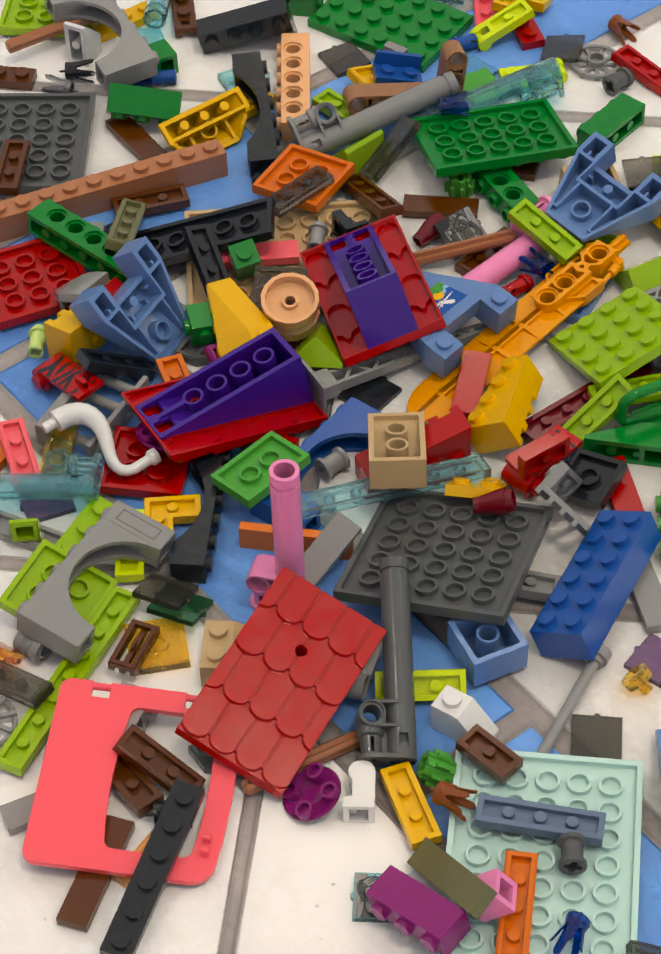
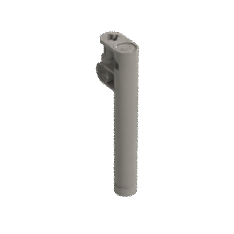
M450 70L442 74V76L432 78L342 120L336 108L330 102H322L305 110L304 114L293 119L288 116L286 120L297 145L326 154L446 100L449 96L457 95L461 91L454 73ZM321 107H325L330 111L329 120H322L319 117L318 111ZM307 121V123L298 126V124Z

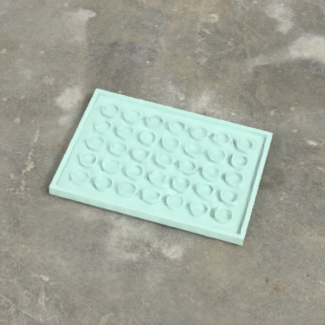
M456 750L455 762L457 766L453 777V784L460 788L478 791L477 794H470L466 798L474 802L476 808L479 793L606 813L602 847L586 844L583 850L584 858L587 861V870L582 874L567 875L558 869V861L561 859V848L558 847L556 839L474 827L476 808L471 810L457 805L462 810V815L466 817V822L450 811L446 853L474 875H479L496 868L504 872L506 850L538 853L529 954H637L644 761L513 751L523 758V767L501 785ZM442 892L441 896L459 906L455 901H453L450 897H448L445 893ZM466 911L471 930L450 954H495L499 918L484 923Z

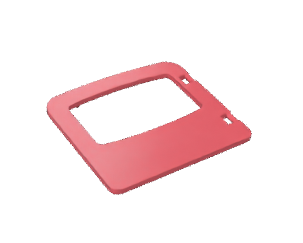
M69 678L62 682L23 843L22 853L24 860L32 865L131 878L143 852L109 848L105 844L108 804L119 756L112 749L124 734L131 714L134 711L144 710L146 713L184 717L188 711L185 708L186 702L193 703L197 695L117 683H97L94 680ZM93 690L110 692L109 698L92 696ZM213 758L205 809L192 853L188 857L177 858L167 883L198 885L207 881L215 872L229 821L237 772Z

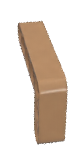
M451 39L442 45L437 76H442V74L451 70L458 81L461 92L457 95L449 96L448 99L417 113L453 112L460 107L468 57L459 41ZM424 82L351 84L343 90L342 98L349 113L353 115Z

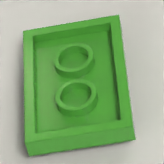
M271 430L211 474V483L251 509L270 494L269 467L273 462L280 459H290L298 464L301 471L311 463L310 454Z

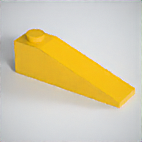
M231 278L211 282L206 285L219 358L273 327L268 318Z

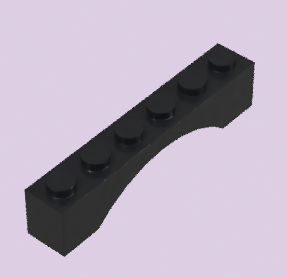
M260 51L231 54L235 87L238 86L242 93L253 103L259 115L258 126L253 136L247 142L250 178L256 172L263 173L282 153V149H277V146H280L279 131H274V128H277L276 114L271 113V110H274L272 95L268 96L267 93L271 92L270 80L264 77V75H267L266 60H261Z
M231 450L216 455L212 452L189 460L191 476L198 483L204 495V501L194 523L183 535L173 541L169 563L172 582L206 584L207 574L213 572L214 556L211 555V551H216L217 534L214 533L215 529H220L221 512H218V510L224 507L225 494L224 491L211 483L210 475L231 460Z

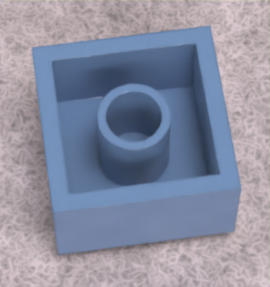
M510 615L504 626L461 619L447 622V645L461 668L466 669V676L473 687L527 667L529 644Z

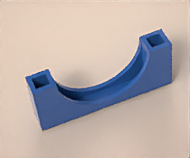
M351 397L345 404H341L336 412L328 420H324L319 428L311 436L306 437L299 446V448L310 454L311 463L300 471V484L306 473L314 466V460L331 454L332 449L339 446L345 452H362L368 449V413L382 412L354 397ZM301 489L303 528L318 530L321 527L320 508L313 504ZM269 494L250 509V514L272 525L271 499Z

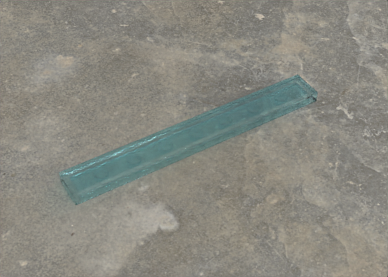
M478 453L427 465V488L370 489L369 478L303 492L301 493L302 519L443 488L448 481H453V477L469 478L470 481L491 477L492 468L483 456Z

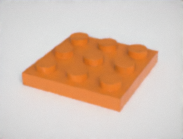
M290 143L252 184L253 193L265 197L272 196L274 200L317 214L355 172V163Z

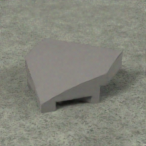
M102 271L87 272L54 291V296L59 302L60 309H64L73 303L83 290L102 284L105 286L110 282L109 274Z

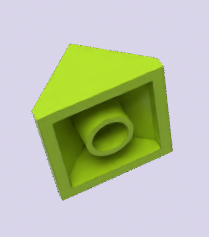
M382 129L373 132L332 156L355 163V172L353 174H362L384 160V133Z
M661 255L625 268L612 279L623 291L635 285L643 291L661 285Z
M322 323L294 348L301 359H304L310 367L342 369L344 366L343 358L333 334Z

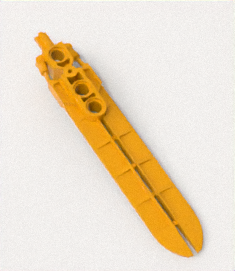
M618 235L608 245L598 239L594 243L589 242L565 266L559 262L545 274V279L518 301L514 321L498 334L487 327L463 347L462 360L458 367L443 379L433 372L421 382L408 400L407 412L423 411L424 423H427V419L436 415L438 418H441L450 413L449 409L452 405L465 350L492 353L486 388L490 384L491 379L496 376L502 362L506 358L526 354L579 307L586 306L603 292L605 284L610 278H614L618 272L623 271L624 260L618 255L631 244L627 240L626 235Z

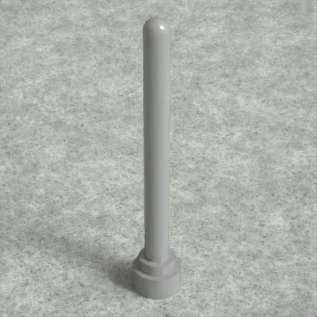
M601 645L593 661L585 660L586 665L540 744L537 753L550 754L596 670L607 665L612 652L606 645Z

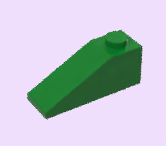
M641 422L585 434L583 449L609 457L624 455L626 463L661 468V424Z

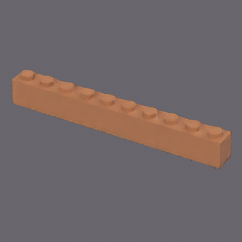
M217 138L0 201V242L30 234L28 232L27 212L48 198L62 205L75 215L85 218L112 210L111 198L182 183L187 188L228 176L227 153Z

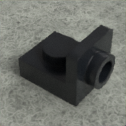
M341 209L332 212V232L336 237L369 225L366 219L354 223Z

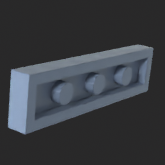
M479 793L474 827L556 840L561 834L578 832L586 837V844L602 847L606 813Z

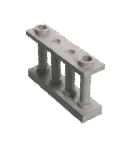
M103 373L93 374L104 382V386L119 392L150 386L149 377L145 375L134 386ZM62 392L36 422L37 442L48 447L53 439L59 437L86 448L88 464L93 466L100 457H103L95 434L92 438H89L69 429L59 431L57 428L46 434L41 427L42 423L50 419V411L64 404L78 402ZM92 393L81 401V403L89 402L113 412L107 419L112 436L116 426H126L135 415L124 400L119 403Z

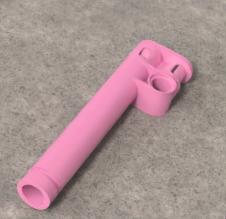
M542 195L538 198V203L535 206L545 213L552 198ZM510 221V229L514 230L516 240L461 278L497 284L545 249Z
M290 459L277 460L269 467L274 556L267 554L257 555L246 578V585L253 592L250 596V604L254 610L258 606L260 598H263L283 567L305 579L300 468L295 461Z

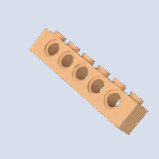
M281 33V43H277V86H281L277 87V101L281 102H276L277 116L281 117H276L277 131L282 134V142L295 141L286 117L290 116L293 119L311 108L309 33ZM307 121L298 124V126L307 123Z

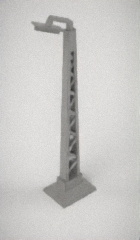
M480 322L458 329L451 335L464 345L473 340L487 326ZM550 332L543 340L548 341L556 336V334ZM412 345L379 354L362 362L359 361L357 364L347 368L344 365L342 369L328 370L324 368L314 372L307 362L301 359L314 402L326 415L327 400L339 396V392L421 361Z

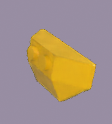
M237 86L158 124L157 127L169 147L174 150L217 138L223 148L226 149L241 140L250 105Z

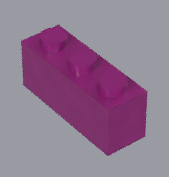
M392 865L382 873L366 892L370 903L369 909L376 918L381 921L387 919L394 924L400 933L407 937L410 935L414 936L424 948L432 953L437 951L440 954H450L471 930L470 922L464 909Z

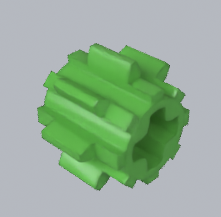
M463 173L447 177L444 191L448 192L449 197L470 198V196H473L475 179H472L471 174Z
M436 748L434 752L427 750L421 756L416 775L418 778H421V782L424 785L435 788L441 780L452 782L456 773L457 763L452 760V756H449V753Z

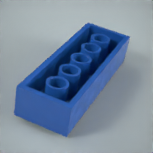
M599 511L591 525L592 528L585 535L529 631L542 657L594 660L661 540V534L651 512Z

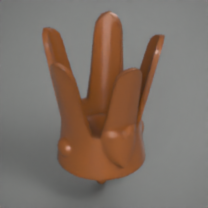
M620 14L614 15L609 20L608 29L617 35L623 46H625V42L621 37L622 35L632 42L637 41L636 37L627 27L639 31L641 30L639 26L629 22Z
M441 780L435 788L430 787V790L433 791L432 803L437 806H444L464 822H466V817L462 815V810L457 805L471 810L476 808L475 803L466 798L470 794H477V790L460 788L444 780Z

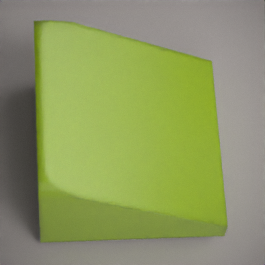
M38 518L9 520L12 542L41 540V523Z

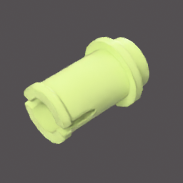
M36 324L28 333L30 341L27 354L32 358L38 359L44 355L46 335L44 325Z

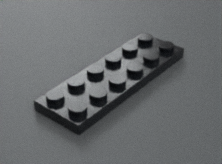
M270 196L140 230L136 239L146 236L161 256L165 267L192 260L182 234L185 226L208 223L219 252L228 251V246L251 238L254 244L274 239L275 201Z

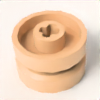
M292 272L281 273L272 277L264 285L261 293L262 313L287 342L304 339L317 328L320 320L319 293L313 281L305 275Z

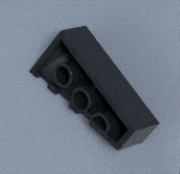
M267 0L196 20L197 37L204 55L267 37L279 36L281 33H298L287 0Z

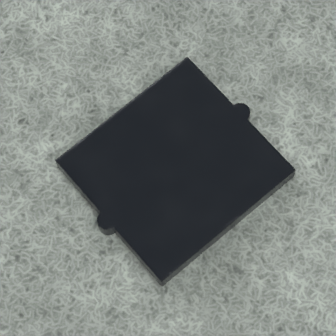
M380 376L341 391L338 399L346 403L351 397H354L381 411L402 392V388L388 381L387 377Z

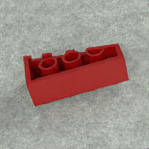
M459 405L450 408V413L441 418H438L436 415L426 420L428 423L425 425L427 478L436 477L437 475L470 465L471 425ZM369 448L356 454L355 474L367 497L386 492L387 490L370 489Z

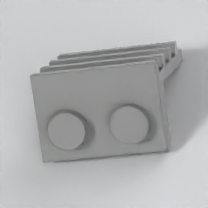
M561 461L547 471L546 478L537 486L535 491L585 536L592 527L565 503L584 481L565 462Z

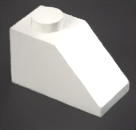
M65 21L63 23L69 62H78L86 59L95 60L102 53L99 32Z
M449 685L445 686L431 704V728L456 741L476 724L480 725L494 737L499 733L497 726L473 697Z

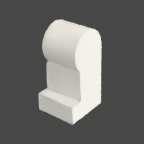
M358 760L353 762L348 769L349 790L352 792V796H343V823H375V767L369 761Z

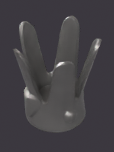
M45 74L46 79L61 86H45L41 89L43 92H79L74 90V81L63 80L52 74Z

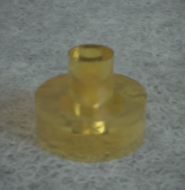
M641 663L631 669L623 677L621 683L629 692L639 689L643 695H646L653 689L648 682L653 673L645 663Z

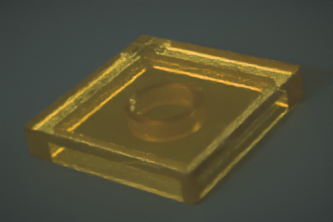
M182 615L142 621L160 627V635L137 676L191 667ZM124 624L125 631L128 628L129 624ZM137 629L135 635L133 636L131 642L127 647L128 651L130 650L131 644L137 638L141 629Z

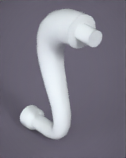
M74 402L64 404L50 411V419L41 424L46 434L55 428L63 431L73 425L89 427L97 437L107 465L114 473L120 476L135 475L150 465L155 466L162 461L156 449L151 448L146 451L145 456L130 465L122 464L116 454L112 431L108 421L96 407L88 403Z

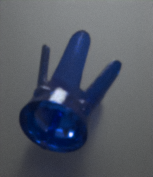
M467 90L450 97H439L440 105L433 106V108H440L442 116L448 114L470 116L468 113H463L470 111L468 103L465 101L456 102L467 98Z
M529 247V250L539 261L526 256L519 257L522 263L531 267L530 270L520 269V272L537 275L543 280L546 273L554 274L551 269L556 266L555 263L550 259H545L532 247Z
M570 911L566 914L564 924L549 940L550 942L553 941L562 931L554 946V954H559L572 937H574L571 954H579V951L582 953L584 936L591 925L589 918L583 912Z

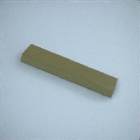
M127 198L122 199L104 248L119 251L126 242L136 239L146 212V203Z
M427 837L424 838L407 861L411 867L477 920L498 893Z

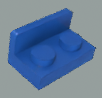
M376 50L371 69L374 83L423 82L420 73L422 55Z

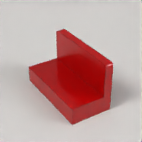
M561 431L554 436L547 433L506 455L505 462L525 481L569 457L570 436L565 431Z

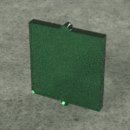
M167 585L159 595L154 596V600L147 607L146 613L194 627L202 617H206V612L213 605V599Z

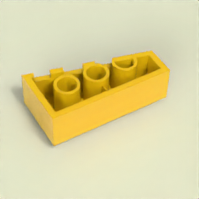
M527 354L517 357L510 356L502 362L501 368L496 376L491 379V384L480 397L476 408L468 416V422L471 425V444L478 454L521 447L523 439L520 435L527 430L528 424L525 420L527 416L532 415L534 408L531 402L537 399L543 377Z

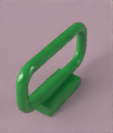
M661 379L637 387L623 395L617 404L615 422L620 427L641 422L661 424V400L630 411V415L626 416L628 407L632 402L661 391Z

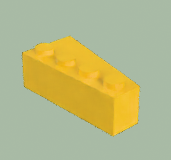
M63 309L57 313V319L54 321L48 319L44 322L49 358L60 352L82 366L75 357L78 348L97 350L106 340V338L84 328L71 309L68 311Z

